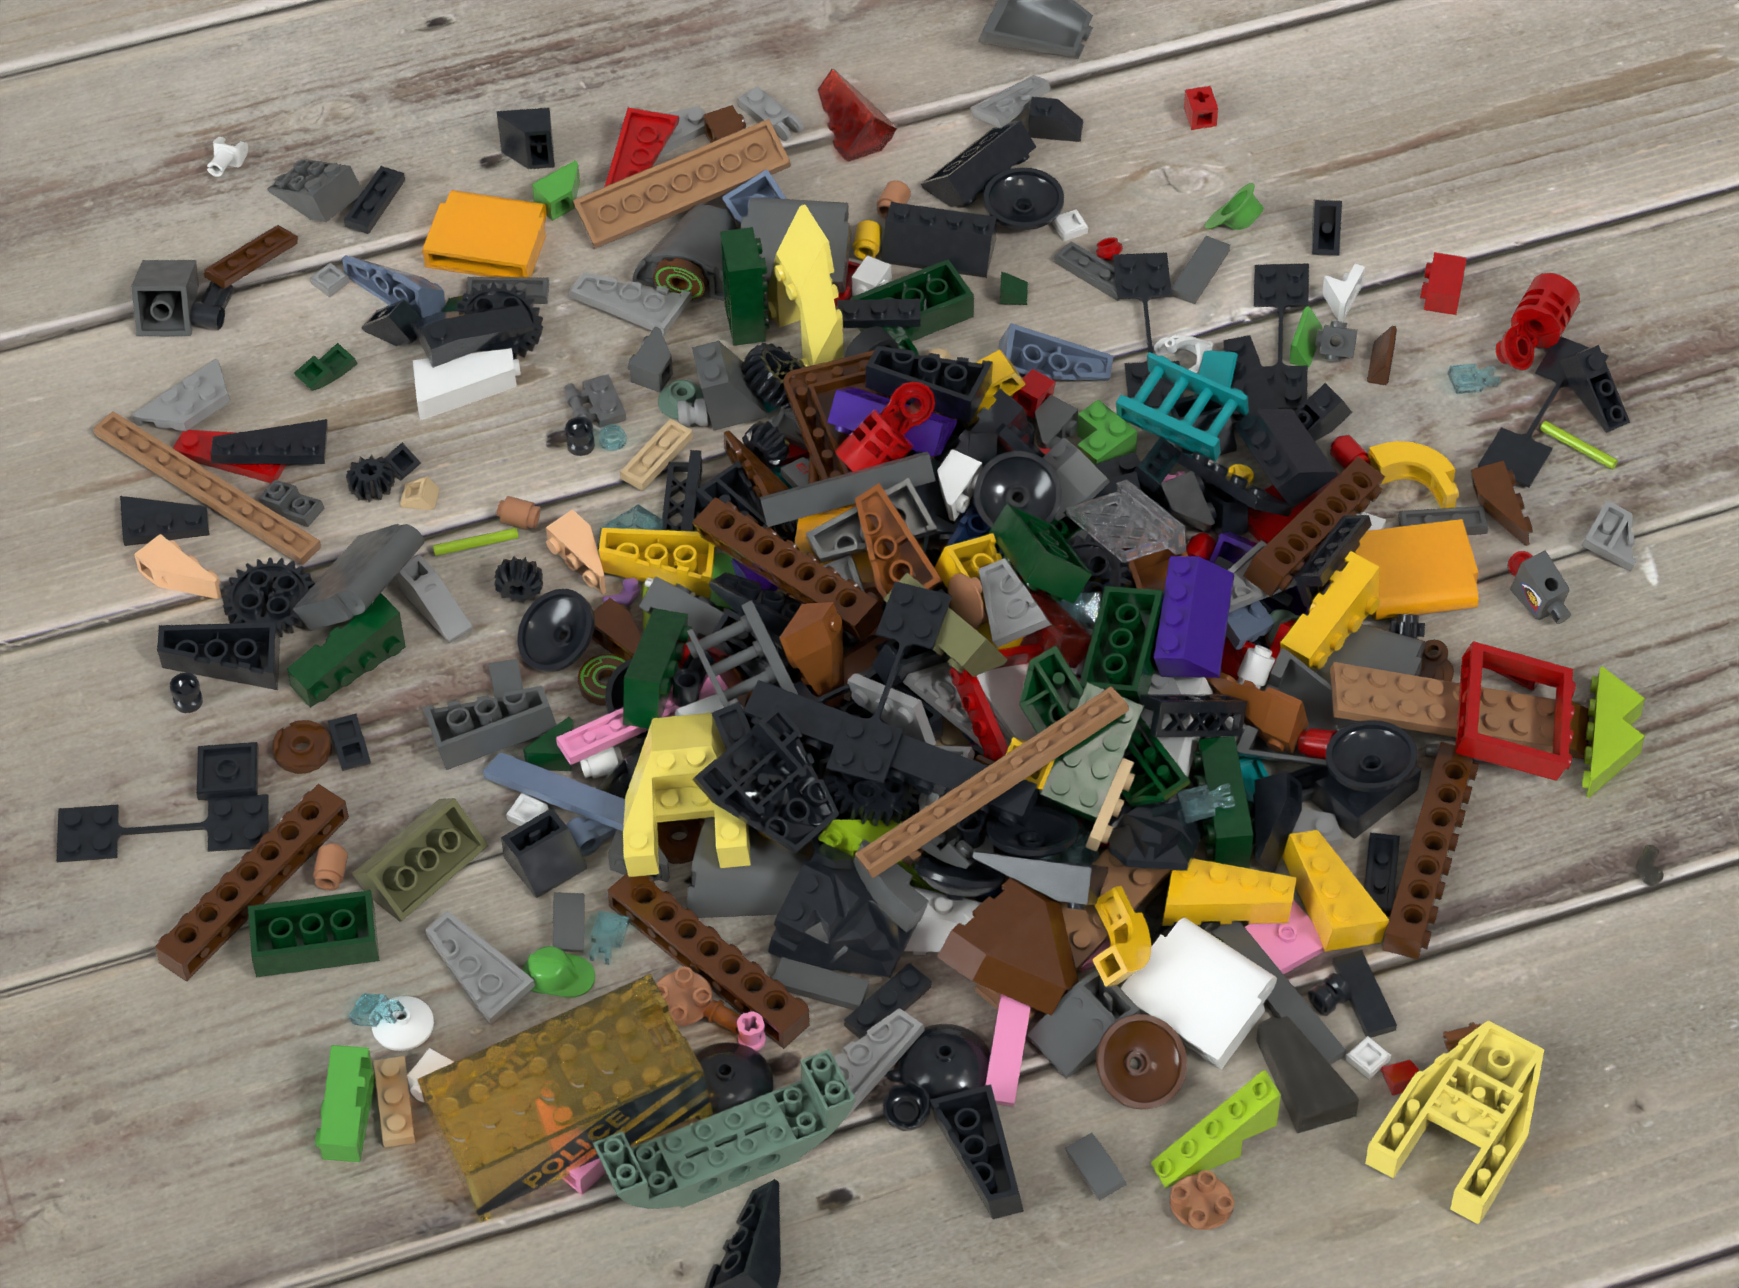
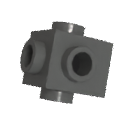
M1331 321L1330 325H1324L1323 331L1318 330L1316 346L1321 347L1320 353L1326 354L1325 359L1341 361L1342 357L1353 358L1358 329L1347 328L1346 322ZM1332 337H1339L1341 344L1334 345L1331 341Z

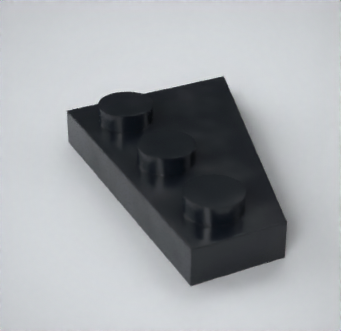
M120 496L124 546L149 543L159 534L168 541L210 535L207 506Z

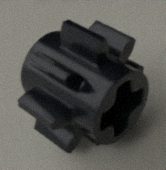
M1397 614V621H1390L1389 631L1418 639V637H1424L1425 623H1419V615Z

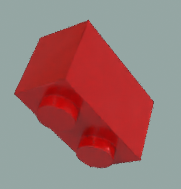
M1434 252L1432 263L1427 262L1424 278L1429 279V281L1422 284L1420 298L1425 299L1424 310L1452 315L1457 314L1467 257Z

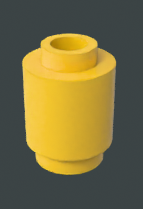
M864 220L856 225L853 251L857 258L864 260L866 256L874 258L878 254L882 237V227L872 220Z

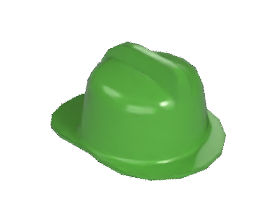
M1248 183L1243 186L1226 204L1211 215L1205 223V228L1212 229L1223 223L1234 230H1242L1252 225L1264 209L1263 205L1253 194L1254 183Z
M554 946L542 947L529 955L528 961L522 971L534 979L535 987L531 991L540 994L575 998L588 992L595 982V971L591 963L583 957L565 953L560 948Z

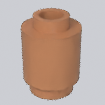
M889 181L877 201V213L882 218H887L891 202L907 204L911 197V191L908 186L902 181Z
M507 496L505 501L500 500L497 508V516L500 517V523L525 530L536 528L541 513V508L535 506L534 502Z
M329 843L318 849L313 873L317 887L323 890H336L339 884L343 882L348 853L342 846Z

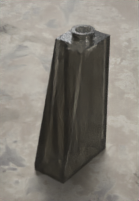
M1288 1016L1278 1019L1269 1018L1258 1024L1256 1042L1281 1094L1297 1134L1357 1116L1359 1099L1355 1092Z

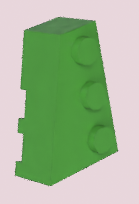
M331 1045L325 1098L321 1105V1128H317L315 1145L320 1147L323 1160L361 1162L376 1082L368 1047Z

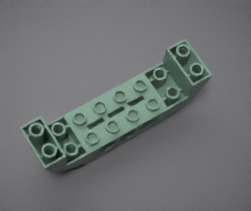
M830 1049L800 1060L801 1081L635 1147H630L623 1131L593 1142V1146L617 1196L625 1203L635 1207L662 1209L680 1206L682 1209L799 1162L800 1157L818 1146L841 1125L856 1101Z

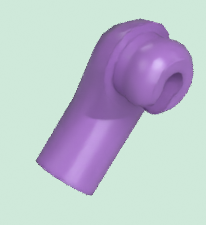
M625 579L623 581L624 588L619 594L603 596V603L611 598L618 604H624L626 607L630 606L640 594L637 579Z

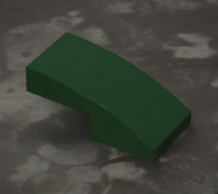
M337 343L320 359L313 355L294 372V375L311 391H314L337 380L358 363L348 351Z

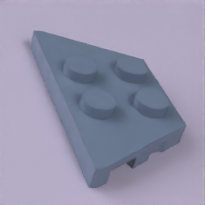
M1260 601L1229 612L1226 636L1235 649H1241L1246 641L1249 640L1252 643L1259 636L1270 633L1275 622L1268 614L1266 608L1263 607Z

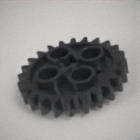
M492 282L489 289L484 284H481L479 291L472 287L470 294L464 293L462 300L458 301L455 311L523 305L535 329L479 350L485 352L512 348L513 359H517L518 354L526 357L527 350L532 352L535 344H538L543 330L541 325L543 317L538 316L540 308L533 307L535 300L529 299L526 301V292L519 295L516 294L517 287L515 286L509 291L507 290L506 283H503L500 289Z
M1087 534L1084 542L1079 535H1076L1075 544H1072L1067 539L1066 541L1091 572L1090 579L1092 581L1086 583L1074 604L1064 599L1062 602L1054 600L1056 606L1054 614L1060 623L1065 621V624L1071 628L1075 622L1076 626L1080 629H1084L1086 622L1094 628L1105 586L1124 588L1133 586V583L1126 579V577L1133 573L1126 567L1130 562L1127 558L1122 557L1124 552L1119 547L1115 548L1116 545L1112 541L1106 542L1102 536H1098L1095 541L1092 535ZM1106 563L1103 571L1096 573L1098 566ZM1108 581H1110L1108 584H1101V583H1100V582H1108ZM1102 591L1101 597L1098 600L1093 601L1094 595L1097 592Z
M269 557L267 564H263L260 559H257V566L253 567L247 563V571L244 572L237 569L238 578L229 577L230 586H224L225 595L222 596L224 612L228 616L229 623L276 622L280 638L283 637V630L287 629L290 633H294V625L304 626L303 621L293 608L313 587L315 582L312 581L310 573H305L303 566L296 568L294 561L285 565L283 558H280L276 564Z
M826 768L823 774L824 783L835 806L841 805L839 813L850 812L851 820L857 816L861 817L862 824H865L867 819L872 820L874 826H877L881 820L886 826H889L891 819L899 824L902 817L908 819L910 812L915 811L921 792L916 790L914 785L906 782L898 784L887 777L885 783L881 784L827 770Z

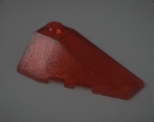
M832 68L817 90L823 110L828 113L830 120L828 128L835 137L832 141L834 148L848 162L882 151L892 139L897 128L886 115Z
M1026 586L1052 624L1033 632L1040 647L1047 651L1056 645L1069 667L1077 668L1088 653L1092 636L1056 600L1049 597L1046 591L1040 588L1038 591H1034Z

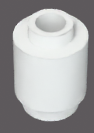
M1256 645L1254 649L1248 648L1237 673L1239 676L1237 683L1242 685L1247 680L1253 682L1258 689L1264 686L1275 662V658L1271 656L1272 651L1260 645Z
M612 746L581 760L580 765L584 777L592 776L595 779L608 775L623 760L620 748H613Z

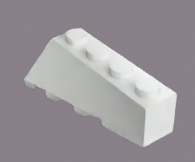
M911 886L927 898L929 903L904 951H913V955H926V952H940L950 931L958 923L966 925L974 918L972 911L981 902L969 899L962 901L947 898L946 894Z

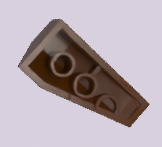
M730 431L724 432V449L732 465L740 461L746 478L750 480L753 491L758 499L789 489Z

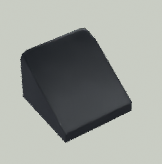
M403 442L384 458L385 462L390 463L392 466L394 477L400 481L421 464Z

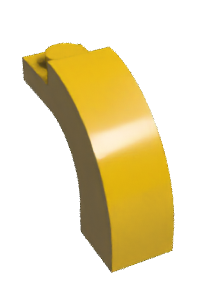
M1407 441L1386 442L1369 448L1368 458L1371 460L1370 465L1385 476L1381 485L1401 479L1414 480L1425 485L1432 492L1441 508H1455L1456 499L1459 497V491L1454 482L1456 469L1441 453L1428 446Z
M1122 886L1113 887L1100 896L1097 903L1094 904L1108 932L1111 947L1092 959L1106 987L1117 985L1144 968L1151 955V938L1142 912H1134Z

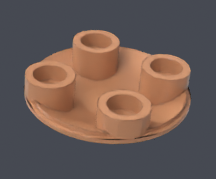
M962 573L955 574L950 579L948 585V594L952 595L949 604L950 609L977 630L980 625L988 621L987 610L983 607L980 595L982 592L981 582L977 577L969 578Z
M680 967L676 971L662 977L653 986L655 995L651 997V1005L657 1001L658 1008L654 1012L662 1021L675 1026H685L693 1024L704 1017L707 1006L713 1000V993L710 984L703 976L693 972L689 967Z
M1203 1170L1199 1174L1182 1178L1172 1187L1170 1207L1176 1218L1183 1224L1194 1229L1209 1230L1223 1225L1230 1218L1234 1209V1199L1226 1184L1217 1179L1213 1172Z

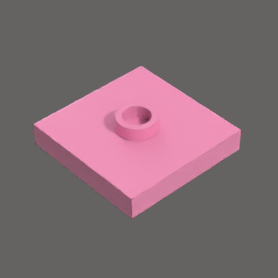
M1295 900L1292 903L1288 923L1249 924L1245 926L1246 930L1283 974L1325 952L1312 920Z

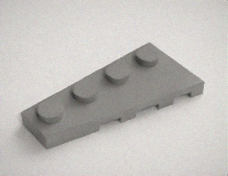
M583 273L570 289V298L650 330L658 327L664 336L692 300L691 292L682 290L681 294L669 292V288L658 286L657 289L642 287V283L631 281V283L624 284L619 283L617 278Z
M947 662L909 673L903 681L905 685L981 746L978 737L973 732L968 714L962 707L958 691L952 684V678L949 673L951 667ZM996 718L1009 748L1013 736Z

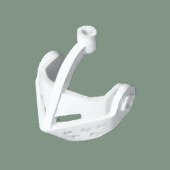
M1173 335L1170 338L1160 339L1154 346V352L1159 356L1175 353L1177 350L1193 352L1197 355V362L1188 370L1199 374L1204 351H1212L1213 342L1204 341L1192 336Z

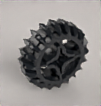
M766 343L756 345L755 348L749 351L742 363L743 369L741 371L745 375V381L750 383V389L755 390L757 396H761L765 403H771L774 408L778 406L780 409L792 411L783 380L788 372L804 368L805 366L800 364L797 358L791 356L790 352H785L781 346L776 348L772 343L769 345Z

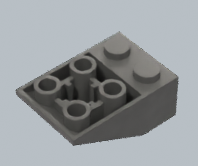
M308 159L297 161L293 165V169L288 173L278 176L274 180L275 183L267 188L271 194L304 216L321 222H328L363 192L351 166Z
M1098 970L1078 982L1060 1000L1053 1015L1046 1014L1027 1034V1038L1067 1079L1096 1059L1100 1039L1113 1023L1121 1018L1140 1014V1009L1117 985L1106 987Z

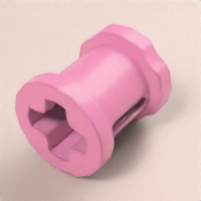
M756 1012L743 1013L737 1020V1028L739 1030L738 1043L758 1051L766 1042L763 1031L765 1028L763 1017Z

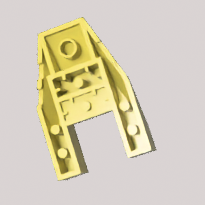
M804 204L799 207L776 253L768 286L769 311L767 314L770 319L774 318L779 328L801 320L802 359L799 362L808 367L844 358L843 317L840 309L836 310L834 299L839 297L837 286L835 284L832 285V278L830 277V273L834 272L829 241Z
M711 713L652 719L625 796L623 848L624 861L629 877L659 874L657 822L715 817L716 851L720 868L751 865L749 824L714 804L692 780L726 751Z
M1489 1020L1460 1040L1458 1046L1447 1054L1443 1053L1435 1059L1432 1065L1422 1072L1418 1071L1413 1076L1370 1141L1365 1164L1394 1179L1430 1122L1481 1148L1454 1190L1450 1210L1479 1225L1494 1202L1528 1138L1544 1049Z

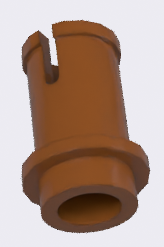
M712 1000L704 1013V1016L708 1018V1022H716L737 1035L739 1033L737 1020L741 1015L724 1006L722 1000L718 1002Z
M1471 1022L1468 1027L1444 1031L1443 1038H1447L1444 1041L1446 1049L1451 1051L1458 1046L1460 1040L1481 1026V1024Z

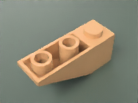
M572 509L546 527L547 547L553 554L561 556L572 571H577L583 576L584 581L589 587H595L603 595L606 593L605 578L591 526Z
M161 534L134 554L138 571L157 587L214 599L222 597L218 576L211 570H205L194 556L186 555L175 541H168Z

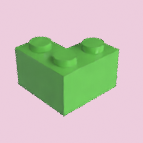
M1100 400L1095 401L1078 413L1077 436L1083 441L1077 444V448L1094 465L1133 452L1136 453L1137 430Z

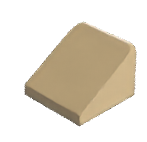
M428 476L405 483L400 506L402 508L433 510L436 506L439 487Z

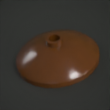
M1135 1014L1121 1018L1104 1032L1096 1052V1068L1104 1089L1114 1100L1133 1109H1151L1167 1103L1178 1093L1186 1076L1187 1055L1181 1038L1168 1023L1151 1015ZM1132 1058L1138 1063L1136 1070L1130 1065Z

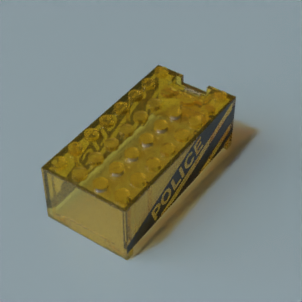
M651 974L417 1079L434 1130L480 1223L492 1218L491 1210L569 1175V1171L599 1159L593 1142L623 1131L629 1145L632 1146L697 1115L700 1116L701 1120L713 1116L703 1069L687 1039L679 1031L669 1012L668 1005ZM649 1031H654L662 1048H657Z

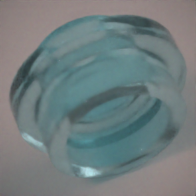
M615 424L605 426L599 434L601 447L609 451L619 450L627 442L625 431Z

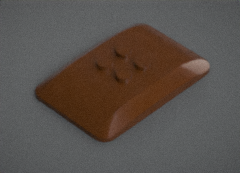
M875 350L788 372L784 377V388L821 480L853 472L835 453V450L850 434L835 430L836 425L827 423L836 390L855 387L891 398V396L865 388L866 365ZM909 451L905 457L914 455L915 451Z

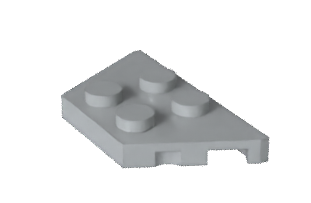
M217 359L213 360L132 414L134 423L142 426L144 421L154 422L157 428H174L175 430L188 431L228 404L230 398L219 361Z

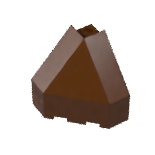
M1010 878L1002 885L1003 892L995 899L989 896L972 911L974 918L966 925L958 923L950 931L937 957L971 981L1052 1016L1060 1000L1068 993V989H1072L1079 982L1061 905L1057 900Z

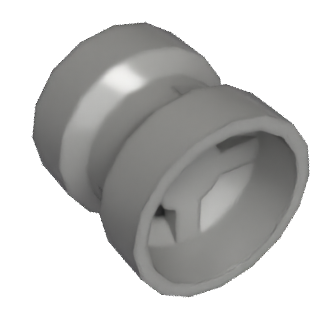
M704 398L696 399L694 403H688L686 400L677 401L680 424L687 428L693 423H696L699 427L708 426Z

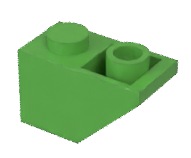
M575 160L532 184L534 202L546 204L547 216L552 221L573 210L575 207L573 200L577 198L580 185L578 162Z

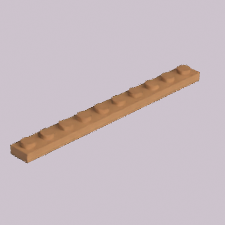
M114 411L94 427L97 437L302 566L322 548L320 540Z
M1110 686L855 853L858 861L872 878L876 877L1129 711L1130 709L1126 701Z

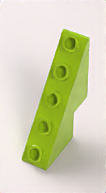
M1603 666L1599 668L1598 676L1592 675L1590 693H1595V699H1590L1588 716L1593 717V723L1588 722L1586 740H1591V747L1586 746L1584 764H1589V771L1584 770L1582 788L1587 789L1586 797L1588 798L1641 754L1645 738L1642 733L1631 726L1632 723L1641 717L1645 698Z
M832 820L818 838L825 844L851 855L855 859V853L858 852L863 840L872 843L899 824L893 820L890 821L889 826H886L882 820L878 822L877 826L873 825L872 820H867L865 824H862L861 820ZM902 860L897 862L900 867L912 875L909 883L910 886L946 894L926 883L915 871L914 863L909 867Z
M1266 1070L1257 1074L1151 1161V1165L1165 1189L1175 1185L1186 1176L1199 1174L1203 1170H1211L1241 1157L1243 1140L1277 1126L1281 1094Z

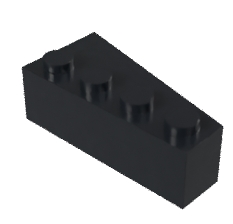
M877 346L866 365L865 388L892 396L895 389L902 384L920 382L928 386L933 392L935 412L971 423L992 383L993 361L983 360L982 364L969 362V358L957 357V360L940 358V354L929 353V355L921 356L915 355L914 351ZM910 398L907 402L913 404L915 398Z
M890 639L884 645L871 665L885 684L899 650V643L893 639ZM917 645L907 646L892 686L903 683L909 673L945 663L951 657L946 653L940 657L932 649Z
M991 1084L931 1099L930 1104L935 1121L991 1218L997 1219L1024 1212Z

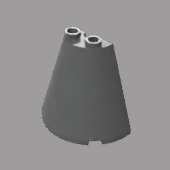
M998 0L982 30L978 42L1079 59L1085 46L1081 44V40L1087 41L1093 29L1089 25L1093 15L1074 0Z
M702 203L695 205L639 262L634 271L632 281L657 288L653 279L657 264L663 259L673 261L674 258H681L694 263L703 271L702 275L709 280L710 298L724 301L720 232L738 229L731 211L728 208H718Z
M1281 649L1270 673L1266 689L1270 687L1303 701L1309 723L1306 730L1317 728L1339 731L1350 724L1360 722L1334 717L1331 685L1289 651ZM1248 725L1237 745L1238 755L1241 757L1327 767L1326 760L1308 758L1305 754H1301L1298 745L1293 754L1285 751L1279 753L1272 750L1257 735L1258 729Z
M715 817L706 818L691 868V871H693L692 885L688 886L687 908L691 909L698 918L778 915L803 864L806 861L810 862L812 858L800 851L795 854L773 839L761 835L757 829L749 825L751 865L720 868L716 851Z

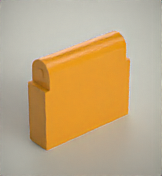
M451 190L446 203L439 204L422 250L425 267L484 277H531L546 238V204Z
M1463 519L1370 530L1360 539V546L1354 553L1380 567V604L1376 612L1372 614L1374 621L1397 618V614L1423 615L1478 607L1477 579L1479 572Z

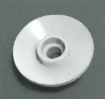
M411 996L395 997L381 1004L375 1011L371 1023L372 1032L375 1039L385 1048L395 1051L411 1050L423 1044L431 1035L434 1027L433 1014L429 1006L418 998ZM402 1016H405V1017H406V1018L403 1019V1020H398V1019H397V1018L402 1017Z

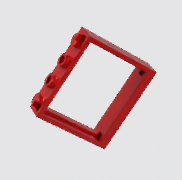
M1052 641L999 649L998 651L1008 661L997 668L1027 664L1031 659L1054 647ZM952 667L949 671L952 684L958 691L962 707L967 712L972 723L973 732L978 737L983 748L984 757L996 762L1006 755L1008 745L977 676L973 677L966 670L960 674Z
M1472 641L1462 656L1455 753L1557 781L1565 769L1569 770L1572 762L1569 746L1574 732L1570 729V723L1574 716L1575 707L1571 703L1576 689V682L1573 681V669ZM1482 668L1556 688L1553 753L1478 733Z

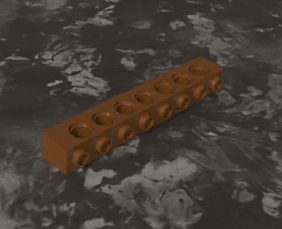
M1357 457L1255 555L1243 577L1270 597L1278 589L1284 591L1293 580V576L1297 574L1343 516L1361 515L1370 502H1374L1383 490L1380 485L1385 476L1363 459Z
M715 497L694 519L693 524L701 538L803 604L834 602L837 613L842 619L843 630L860 641L864 642L879 625L884 612L880 606L882 601L874 593L868 592L866 594L852 579L844 580L833 567L829 565L827 567L822 566L814 555L809 552L806 554L802 553L788 539L783 541L770 527L764 529L754 517L749 514L744 516L731 502L727 501L724 503Z
M1444 742L1440 743L1385 932L1382 949L1386 952L1417 960L1419 959L1421 949H1428L1432 932L1427 931L1428 924L1434 925L1439 907L1434 906L1435 899H1442L1446 882H1442L1441 878L1442 875H1449L1452 858L1448 857L1449 851L1455 852L1459 834L1454 832L1456 827L1462 828L1466 810H1462L1461 807L1463 803H1469L1472 787L1468 786L1469 780L1475 781L1479 763H1475L1474 758L1455 753L1456 745Z
M317 784L311 791L306 792L300 802L291 811L286 812L280 822L271 831L266 832L260 842L251 851L246 852L240 862L230 872L225 873L219 883L210 892L205 893L199 900V903L189 913L184 914L178 924L168 934H164L155 946L159 964L187 982L249 920L248 906L264 904L349 819L346 801L320 784Z
M627 872L607 890L610 908L681 966L689 967L693 972L703 976L710 984L712 991L741 1015L748 1012L759 1013L763 1017L765 1024L764 1033L783 1049L810 1026L809 1007L801 998L793 997L779 980H772L767 976L758 963L747 960L737 946L728 944L721 939L719 933L713 927H707L700 922L697 915L691 909H684L677 903L675 897L670 892H663L658 888L649 875L629 877ZM773 1008H781L780 1010H771Z

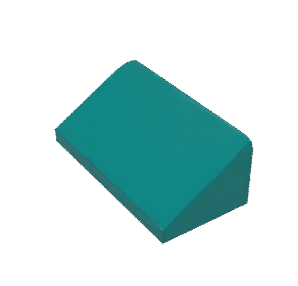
M1204 351L1199 375L1231 388L1238 354L1224 351Z

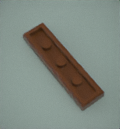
M276 225L204 269V277L225 289L298 244V236Z

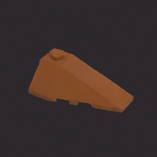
M880 483L856 497L855 503L862 532L864 533L875 585L883 599L892 590L895 581L899 582L906 573L911 575L926 589L939 591L945 587L944 582Z
M834 602L802 604L780 636V641L792 668H799L801 671L802 682L805 685H811L814 696L821 697L844 686L842 619L837 613ZM844 694L825 702L824 705L832 708L840 706L842 699H844Z
M1221 672L1219 678H1206L1213 694H1227L1247 701L1244 723L1258 729L1257 735L1267 743L1269 748L1279 753L1285 751L1293 754L1298 745L1300 733L1306 730L1309 725L1303 701L1270 687H1267L1265 692L1261 691L1251 681L1245 680L1242 685L1238 684L1233 677Z

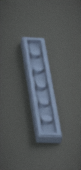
M501 752L483 770L485 779L623 831L625 799Z

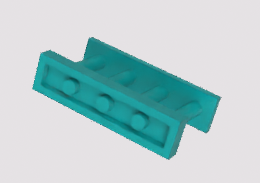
M1149 352L1147 355L1149 376L1135 397L1129 398L1122 394L1115 402L1117 415L1132 425L1159 437L1162 436L1164 439L1189 451L1205 454L1210 457L1211 461L1216 462L1221 454L1220 439L1217 436L1234 410L1247 415L1249 412L1248 396L1239 389H1231L1179 366L1165 356H1157ZM1160 378L1175 383L1159 408L1153 409L1143 404ZM1185 388L1199 394L1183 420H1177L1168 415ZM1209 400L1224 405L1208 431H1202L1193 427V424Z

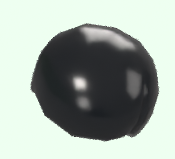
M908 1080L905 1084L891 1088L883 1101V1114L890 1126L901 1131H912L923 1126L931 1114V1099L924 1086Z

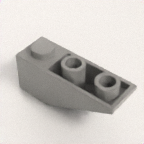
M421 555L408 561L397 574L399 589L448 643L472 630V624L437 572Z

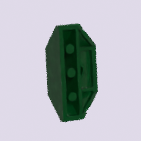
M1056 645L1030 660L1019 701L1020 708L1037 734L1074 711L1084 691Z
M1141 716L1137 721L1122 757L1134 762L1130 773L1135 774L1130 789L1129 791L1122 789L1121 792L1131 807L1166 801L1191 783L1159 739L1149 735L1150 727Z

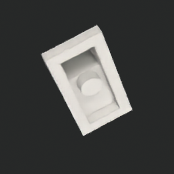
M1354 264L1351 272L1344 274L1342 281L1329 276L1324 277L1322 293L1338 321H1344L1363 286L1364 266Z

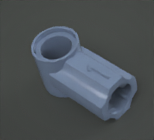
M583 816L573 818L566 824L583 857L594 853L600 847L602 841L614 836L616 829L589 818L586 819Z

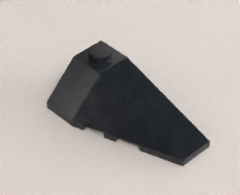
M774 1179L752 1190L736 1221L740 1227L731 1239L725 1241L722 1249L726 1251V1254L720 1265L713 1264L708 1274L705 1288H777L781 1275L779 1182Z

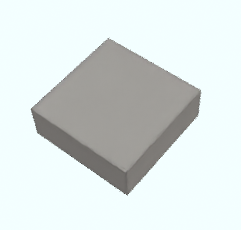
M331 263L310 277L311 284L328 297L349 283V277Z

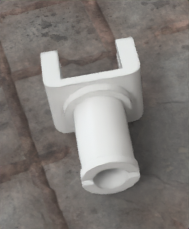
M216 138L213 141L214 158L207 165L208 172L215 177H219L224 173L227 166L240 167L248 153V144L246 142H239L236 146L225 144V138Z

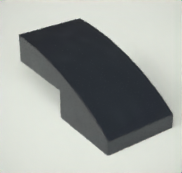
M357 714L329 720L328 726L342 771L371 764Z

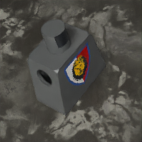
M1546 550L1521 562L1510 588L1512 593L1535 619L1541 620L1551 615L1556 624L1566 621L1571 616V613L1564 605V602L1570 590Z

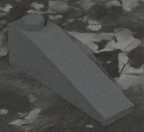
M1065 438L1054 445L1043 457L1053 467L1061 484L1062 498L1059 511L1055 517L1057 521L1066 516L1064 512L1076 504L1082 507L1090 502L1110 483L1106 476L1076 446ZM1019 494L1015 502H1021L1024 498L1023 495Z

